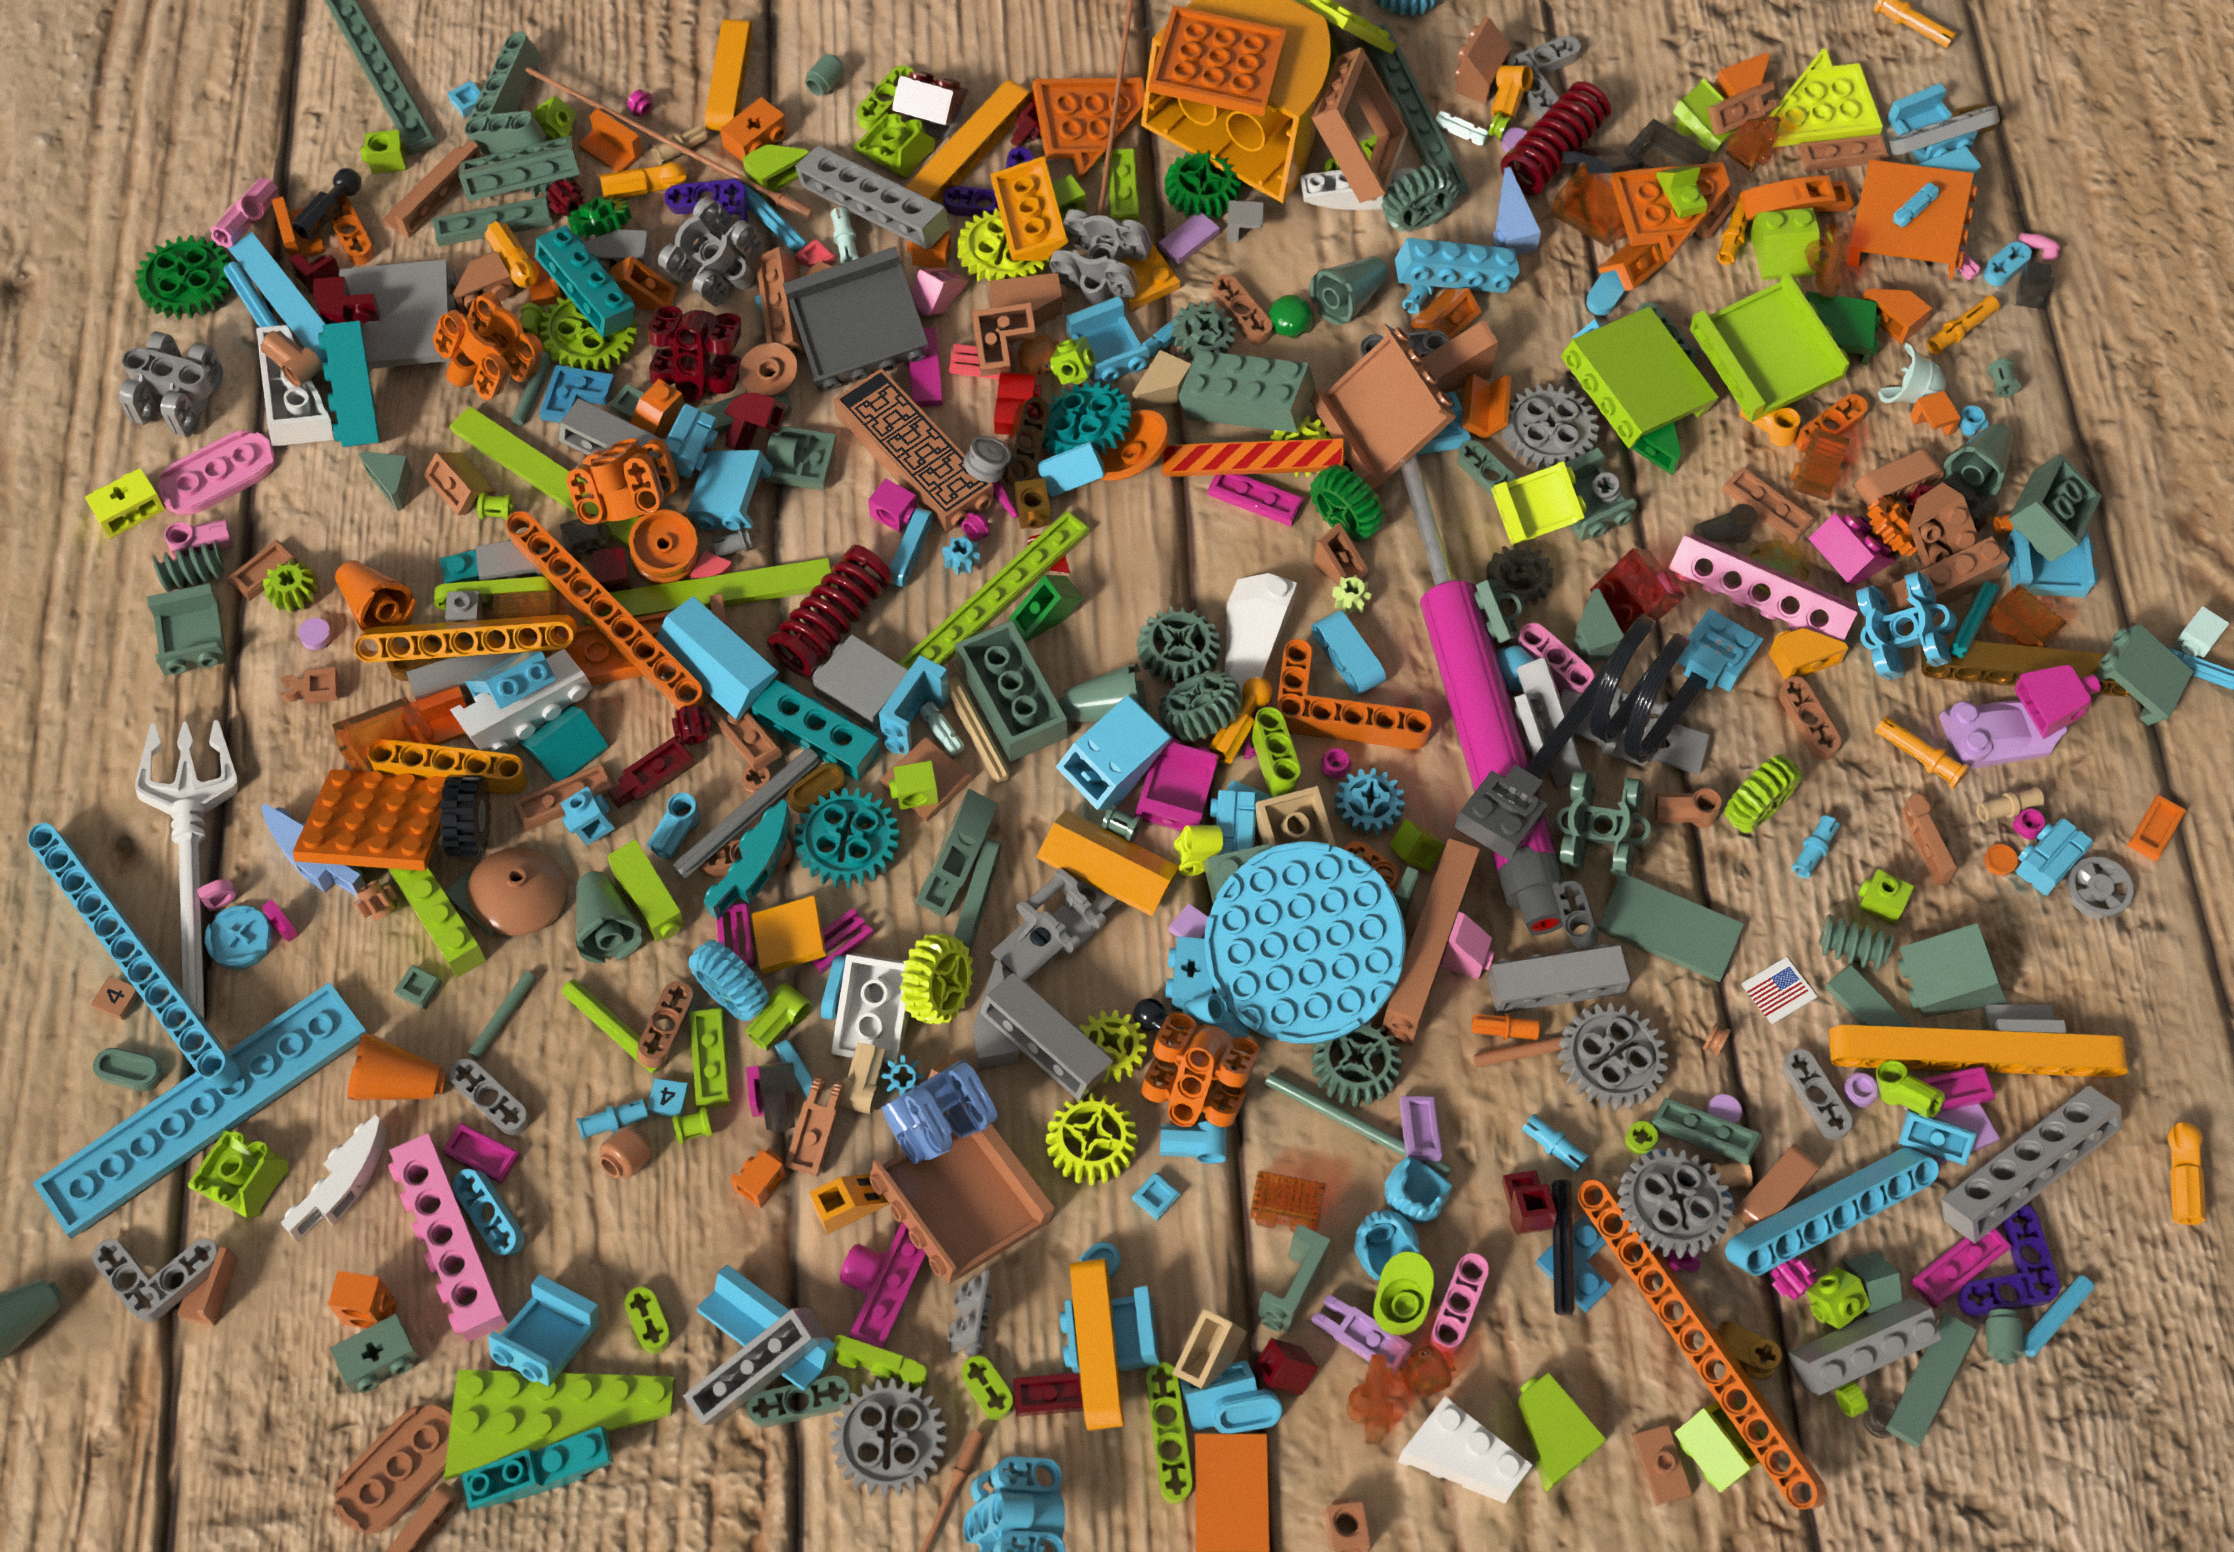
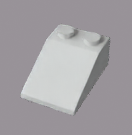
M858 953L846 955L831 1054L853 1058L857 1043L859 1042L887 1050L883 1063L887 1064L888 1059L894 1064L899 1061L910 1012L905 1011L906 1003L901 1001L904 991L899 988L903 983V977L900 974L905 970L903 961Z

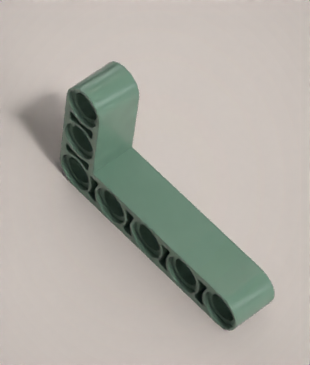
M521 31L510 35L505 41L464 128L466 135L479 146L482 154H495L545 142L547 138V133L531 112H516L533 76L525 70L527 67L535 70L541 58L540 52L528 36Z

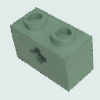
M396 1313L330 1347V1351L345 1384L354 1394L373 1390L380 1384L382 1379L392 1374H403L413 1367V1363L420 1360L403 1322ZM377 1352H380L378 1353L380 1359L378 1361L373 1362V1355Z

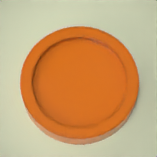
M1995 844L1985 853L1984 863L1992 873L2005 876L2011 874L2017 867L2018 856L2011 847L2004 844Z

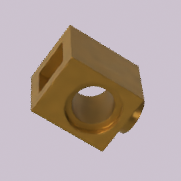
M1045 478L1015 482V501L1020 529H1037L1051 525L1050 504Z

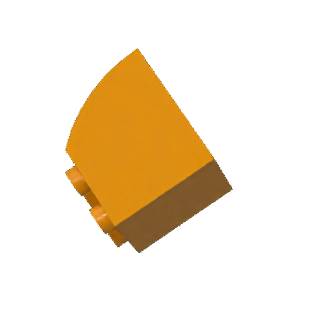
M1192 0L1185 8L1287 30L1265 116L1148 92L1149 81L1166 29L1165 26L1152 38L1141 126L1194 155L1197 150L1200 154H1206L1209 150V154L1213 159L1218 155L1220 159L1229 158L1225 163L1227 165H1235L1230 170L1231 172H1236L1239 180L1283 203L1299 184L1300 175H1304L1311 157L1317 128L1311 118L1326 83L1331 55L1330 35L1326 19L1314 12L1309 6L1293 0ZM1213 159L1208 160V163L1223 170V166Z

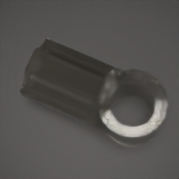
M1955 471L1943 482L1964 495L1977 532L1999 511V504L1993 496L1985 492L1978 493Z
M1738 504L1732 508L1730 513L1694 525L1693 531L1694 534L1719 545L1732 541L1742 543L1751 538L1758 515L1752 506Z
M793 1062L758 1065L760 1092L764 1098L763 1109L766 1130H772L775 1133L786 1132L795 1127L793 1093H796Z

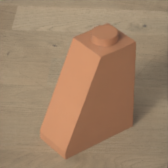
M1058 273L988 281L990 308L1031 302L1035 328L1061 315L1062 302L1067 301L1065 284H1060Z
M1483 320L1424 356V362L1421 365L1435 376L1438 381L1436 387L1439 391L1444 393L1452 392L1465 387V378L1472 374L1484 380L1491 377L1498 341L1486 321Z

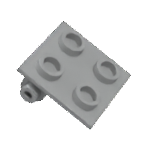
M988 1270L964 1283L956 1291L954 1297V1307L957 1308L955 1321L951 1323L948 1332V1341L951 1342L949 1354H954L966 1348V1355L979 1356V1351L984 1349L986 1332L981 1330H986L987 1324L981 1320L989 1318L987 1312L990 1311L992 1293L989 1292L990 1286L987 1285L990 1272Z

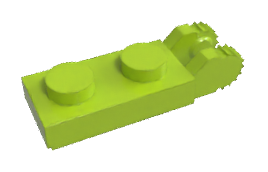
M840 1334L835 1336L833 1357L837 1358L836 1361L839 1364L849 1368H857V1365L871 1369L870 1373L885 1380H889L891 1376L899 1378L902 1385L905 1381L909 1382L910 1389L912 1388L913 1391L918 1387L925 1388L928 1381L927 1368L921 1363L918 1364L917 1361L905 1358L902 1355Z

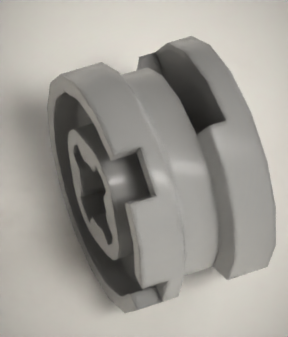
M978 436L973 439L970 450L964 458V468L971 476L980 481L988 483L997 482L1003 477L1006 470L1005 466L1008 465L1011 459V451L1003 442L994 437Z

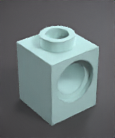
M2202 606L2173 646L2183 653L2203 659L2230 623Z

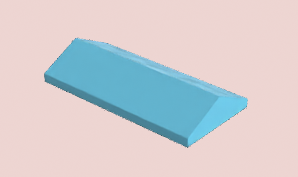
M694 596L665 617L656 637V640L700 683L702 689L738 721L779 673L777 669Z

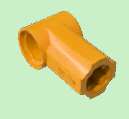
M1501 65L1496 76L1498 90L1490 113L1495 117L1498 112H1501L1504 118L1510 116L1512 119H1515L1523 92L1529 91L1532 86L1533 72L1530 66Z
M1781 408L1751 423L1767 432L1770 441L1774 445L1786 447L1793 444L1796 439L1800 416L1794 409ZM1741 409L1739 416L1749 421Z

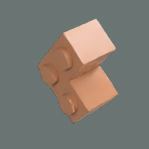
M1031 302L972 311V323L981 377L997 375L1000 372L1010 373L1011 366L1007 343L1035 339L1036 331Z

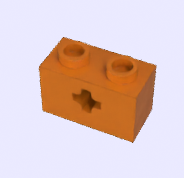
M760 97L720 128L723 148L743 163V157L751 151L757 150L766 144L774 145L784 138L787 134L785 115L764 98Z

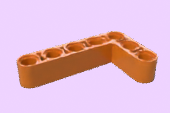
M1293 639L1285 645L1276 709L1282 712L1289 733L1406 749H1420L1427 744L1432 720L1425 711L1307 695L1312 648L1308 642L1302 639ZM1293 657H1299V658H1301L1302 660H1301V661H1296V660H1293L1292 658H1293ZM1289 684H1296V685H1298L1299 687H1298V688H1292V687H1289L1288 685H1289ZM1292 711L1295 715H1287L1284 712ZM1323 715L1327 717V719H1318L1315 716ZM1354 719L1357 720L1359 723L1353 724L1348 722L1347 720ZM1385 723L1388 724L1390 727L1384 728L1378 724ZM1416 727V728H1419V729L1422 730V731H1421V732H1415V731L1411 730L1410 728Z

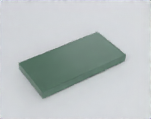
M1620 876L1598 925V930L1720 982L1744 923L1632 876Z

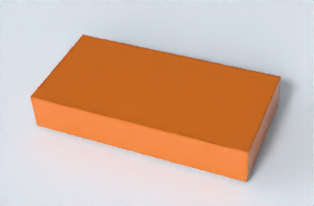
M2157 794L2127 846L2156 862L2187 810Z

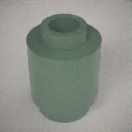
M822 55L806 74L805 85L807 89L817 96L828 93L844 75L842 61L835 55Z
M1991 1310L1989 1312V1319L1985 1321L1987 1355L1995 1358L1996 1363L2014 1364L2017 1362V1358L2024 1356L2022 1320L2018 1319V1312L2014 1310Z

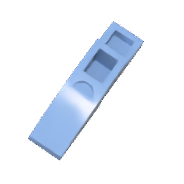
M264 803L261 810L265 822L279 848L293 867L310 883L325 893L335 883L358 897L356 892L366 885L362 878L363 872L356 866L294 862L292 851L306 822L300 824L293 820L294 817L284 808L277 807V809H274Z

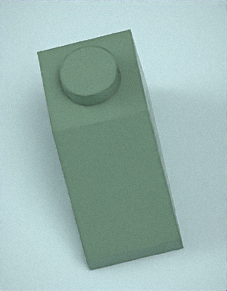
M1599 588L1592 591L1572 639L1575 653L1578 656L1581 655L1587 665L1609 658L1624 636Z

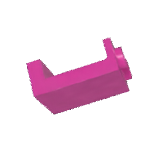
M1172 738L1148 768L1135 817L1139 815L1143 817V821L1178 831H1183L1186 825H1200L1219 756L1213 754L1208 748L1201 746L1195 748L1188 747Z

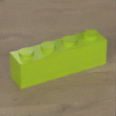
M428 866L426 871L388 868L393 880L456 978L486 961L478 943Z

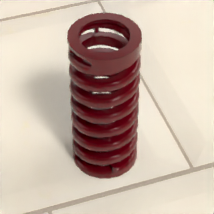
M1585 81L1573 83L1567 92L1551 106L1549 111L1534 124L1532 129L1517 142L1515 147L1502 158L1500 164L1502 174L1504 175L1505 168L1510 167L1522 193L1527 196L1538 195L1544 189V185L1549 184L1553 176L1557 175L1562 166L1567 164L1563 163L1562 152L1583 147L1587 140L1596 133V130L1600 129L1610 118L1611 105L1608 98L1598 87ZM1584 92L1590 93V94L1593 95L1597 100H1595V99L1592 98L1590 95H1588V94H1586V93H1584ZM1577 101L1589 107L1593 112L1594 116L1583 105L1577 103ZM1520 172L1526 179H1528L1530 182L1534 183L1535 185H1531V184L1525 182V181L1519 176L1518 173Z
M852 545L842 555L841 562L833 565L831 572L821 579L820 585H816L811 590L810 596L805 597L800 602L799 608L794 609L790 613L789 620H784L779 625L778 632H774L768 637L767 644L772 654L786 668L803 677L811 676L820 666L819 657H827L831 653L829 645H838L841 642L840 634H847L851 631L850 622L856 623L862 618L861 611H868L872 607L871 599H879L882 596L881 588L886 590L893 584V575L888 566L869 549L860 545ZM869 566L881 579L871 575L864 568ZM789 630H792L795 636L791 635ZM779 643L783 644L793 656L791 660L781 651ZM796 660L804 665V667L795 664Z

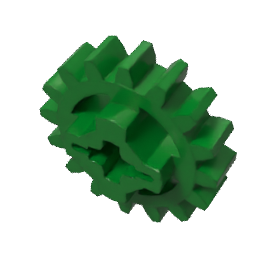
M602 196L595 197L592 201L578 206L579 210H573L571 215L567 216L571 231L579 237L584 235L585 238L591 235L599 237L610 234L614 230L621 229V225L628 224V219L632 218L627 200L623 201V198L615 200L614 197L606 200Z

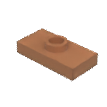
M1669 1425L1635 1433L1633 1439L1655 1505L1659 1506L1690 1498L1692 1492Z

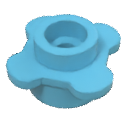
M1966 406L1961 413H1958L1961 417L1958 425L1966 436H1973L1976 431L1984 430L1989 425L1988 420L1985 419L1984 411L1977 406Z

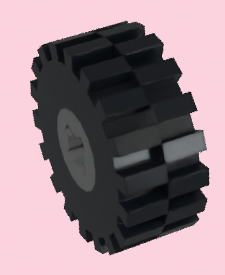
M448 775L444 782L445 788L442 789L443 800L440 803V808L442 809L440 833L443 835L442 846L444 847V852L448 857H482L486 852L485 848L488 846L487 837H489V824L491 823V817H489V811L491 810L489 803L490 793L487 791L488 783L483 775Z

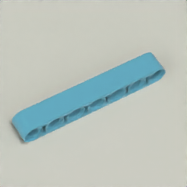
M251 231L229 247V251L303 346L311 349L319 357L322 365L323 363H328L326 350H320L318 333L323 332L322 325H325V323Z
M1905 1147L1736 1234L1726 1245V1257L1728 1261L1751 1275L1758 1276L1927 1188L1934 1183L1938 1176L1939 1166L1937 1161L1912 1148Z

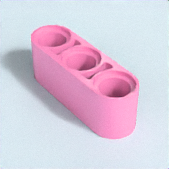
M1528 623L1522 627L1516 645L1523 647L1535 660L1539 658L1547 659L1558 692L1562 695L1565 688L1582 694L1594 678V672L1591 667L1542 625ZM1527 641H1533L1536 644H1530ZM1550 661H1556L1559 664H1553ZM1573 681H1579V682H1581L1582 684L1579 685V684L1574 683Z
M1470 1253L1464 1255L1458 1262L1429 1339L1430 1347L1439 1356L1448 1357L1457 1353L1465 1337L1489 1272L1487 1261L1479 1254ZM1472 1268L1476 1270L1479 1278L1474 1280L1467 1278L1463 1273V1269ZM1460 1299L1466 1303L1468 1309L1458 1311L1453 1308L1450 1301ZM1443 1330L1450 1331L1455 1336L1456 1341L1451 1343L1444 1342L1439 1337L1438 1332Z

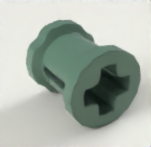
M1998 359L1987 367L1988 375L1993 377L1996 386L1994 393L1997 397L2013 396L2022 388L2021 382L2014 375L2013 369L2015 366L2012 359Z
M1112 804L1103 819L1101 828L1125 837L1128 842H1133L1139 832L1143 817L1139 815L1134 817L1119 810L1118 805ZM1117 821L1127 824V826L1117 823Z

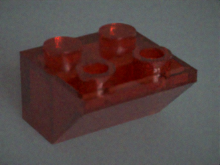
M1632 548L1590 589L1592 592L1599 588L1619 628L1624 634H1626L1641 613L1658 620L1664 617L1685 597L1684 593L1649 550Z

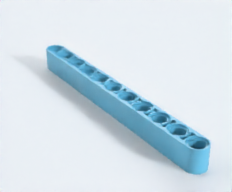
M39 823L34 826L27 836L30 848L197 1073L217 1088L224 1089L232 1086L240 1075L238 1064L69 839L49 823ZM186 1018L185 1022L182 1025H180L183 1019ZM203 1042L202 1046L197 1049L198 1045ZM219 1065H221L220 1069L216 1073H214L215 1069Z

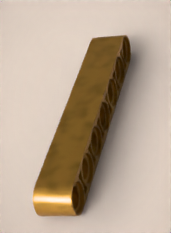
M1945 638L1950 649L1954 639ZM1973 641L1965 657L1959 658L1957 655L1951 654L1952 660L1950 663L1934 667L1926 663L1927 658L1921 645V673L1926 677L2016 686L2021 674L2063 665L2072 666L2079 679L2091 674L2096 675L2100 668L2099 662L2106 654ZM2112 678L2099 681L2100 692L2095 693L2119 697L2132 696Z

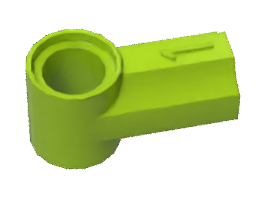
M786 982L779 985L769 997L767 1007L745 1029L746 1035L752 1042L766 1051L772 1047L791 1025L796 1026L800 1024L812 1007V1003Z
M1889 1060L1880 1064L1876 1069L1879 1096L1884 1103L1889 1105L1901 1104L1925 1118H1934L1940 1112L1941 1106L1945 1101L1944 1092L1908 1074L1904 1064L1899 1061Z

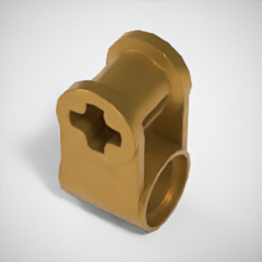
M1722 1321L1717 1332L1747 1375L1759 1380L1772 1377L1782 1358L1781 1349L1777 1343L1748 1331L1736 1323ZM1760 1355L1767 1357L1766 1364L1759 1362ZM1721 1360L1717 1362L1725 1366V1364Z

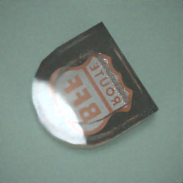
M1870 1395L1867 1398L1868 1410L1863 1414L1864 1426L1876 1438H1889L1893 1434L1885 1430V1427L1897 1404Z

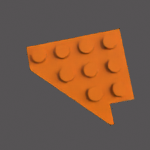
M1142 77L1122 78L1113 143L1143 109L1145 91ZM1117 78L1034 79L1032 87L1046 160L1073 159L1077 180H1082L1107 150Z
M1723 162L1683 165L1701 168L1696 184L1708 204L1705 213L1678 218L1656 177V173L1659 171L1680 166L1612 173L1610 181L1630 245L1659 244L1665 263L1670 262L1728 192L1731 183Z

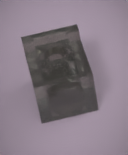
M2027 261L2017 282V306L2046 309L2047 294L2050 295L2052 293L2055 281L2054 277H2051L2052 269L2050 264Z
M578 518L560 524L564 547L578 562L582 561V554L592 555L593 551H600L601 548L610 546L608 540L612 539V534L607 522L586 524Z

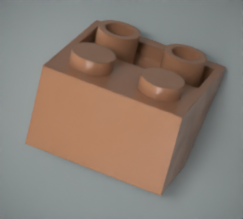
M1484 16L1479 26H1473L1469 35L1468 45L1463 44L1459 51L1457 60L1461 62L1456 69L1454 79L1457 80L1456 93L1486 104L1497 85L1496 76L1499 67L1508 64L1511 46L1492 20Z
M1942 482L1917 498L1909 529L1924 569L1980 542L1964 495Z

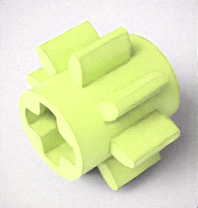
M1357 575L1347 579L1341 577L1339 587H1333L1332 596L1337 598L1335 608H1341L1347 615L1357 611L1363 613L1364 604H1369L1371 599V593L1367 592L1369 583H1363L1357 578Z

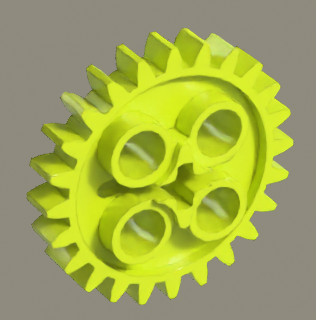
M997 208L994 209V215H990L987 211H983L982 218L973 215V222L966 221L965 229L960 230L957 244L958 258L962 259V267H968L969 275L978 273V282L984 278L992 281L1037 274L1042 275L1044 274V268H1048L1050 257L1045 261L1012 260L1008 243L1006 244V235L1001 215ZM1003 252V257L1000 264L996 265L999 261V254H1002Z

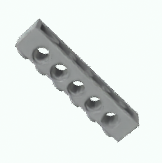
M818 145L795 166L803 188L841 207L847 208L849 211L927 250L950 229L947 211L942 204L933 202L923 197L920 193L901 186L896 181H890L880 176L877 172L860 166L853 160L849 161L832 150L829 151Z
M2089 1085L2078 1094L2072 1095L2064 1105L2055 1112L2047 1114L2042 1122L2030 1131L2024 1132L2011 1146L1999 1151L1989 1163L1981 1169L1973 1171L1969 1178L1959 1186L1950 1189L1941 1199L1944 1222L1973 1243H1977L2122 1129L2121 1106Z

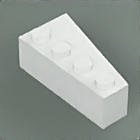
M288 326L256 328L267 423L272 447L334 440L331 419L322 404L321 397L315 389L311 378L300 387L294 386L285 377L281 367L261 351V343L264 341L265 336L273 330L275 332L281 331L295 343Z
M565 649L546 658L556 678L555 681L511 705L499 709L491 694L480 693L474 697L475 703L464 709L461 705L450 709L478 750L507 753L510 747L520 740L529 738L538 727L547 721L557 718L563 709L573 702L582 700L593 689L586 675Z

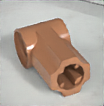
M271 331L265 336L264 341L260 345L261 351L281 367L285 377L296 387H300L323 370L321 360L311 349L307 347L301 349L281 331Z
M1703 788L1695 793H1656L1654 805L1656 823H1692L1701 828L1710 827L1717 819L1722 800L1720 795L1710 788ZM1705 805L1709 807L1711 810L1704 811L1700 809L1699 806Z

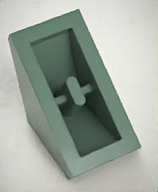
M362 452L359 454L368 476L397 511L402 510L413 473L407 456Z
M1877 1251L1843 1261L1846 1272L1860 1278L1871 1306L1864 1310L1866 1317L1903 1301L1899 1272Z

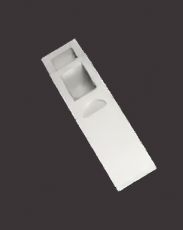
M1413 167L1395 169L1388 187L1393 186L1394 180L1401 179L1403 174L1410 173ZM1341 170L1300 175L1304 202L1343 210L1382 209L1381 204L1383 203L1382 197L1384 195L1377 197L1375 201L1368 200L1360 203Z
M376 1114L370 1120H365L359 1124L354 1131V1135L345 1144L335 1147L330 1152L328 1160L324 1163L330 1175L319 1180L313 1186L309 1196L301 1203L293 1205L286 1212L285 1218L280 1223L297 1242L309 1233L323 1218L327 1219L334 1226L354 1204L369 1182L378 1164L387 1134L386 1127Z

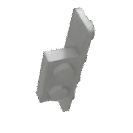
M1539 658L1517 667V673L1524 694L1514 697L1517 705L1515 706V713L1519 722L1524 725L1527 734L1525 736V743L1529 752L1534 756L1566 715L1546 658ZM1573 735L1549 766L1555 785L1558 787L1571 783L1574 771L1585 772Z

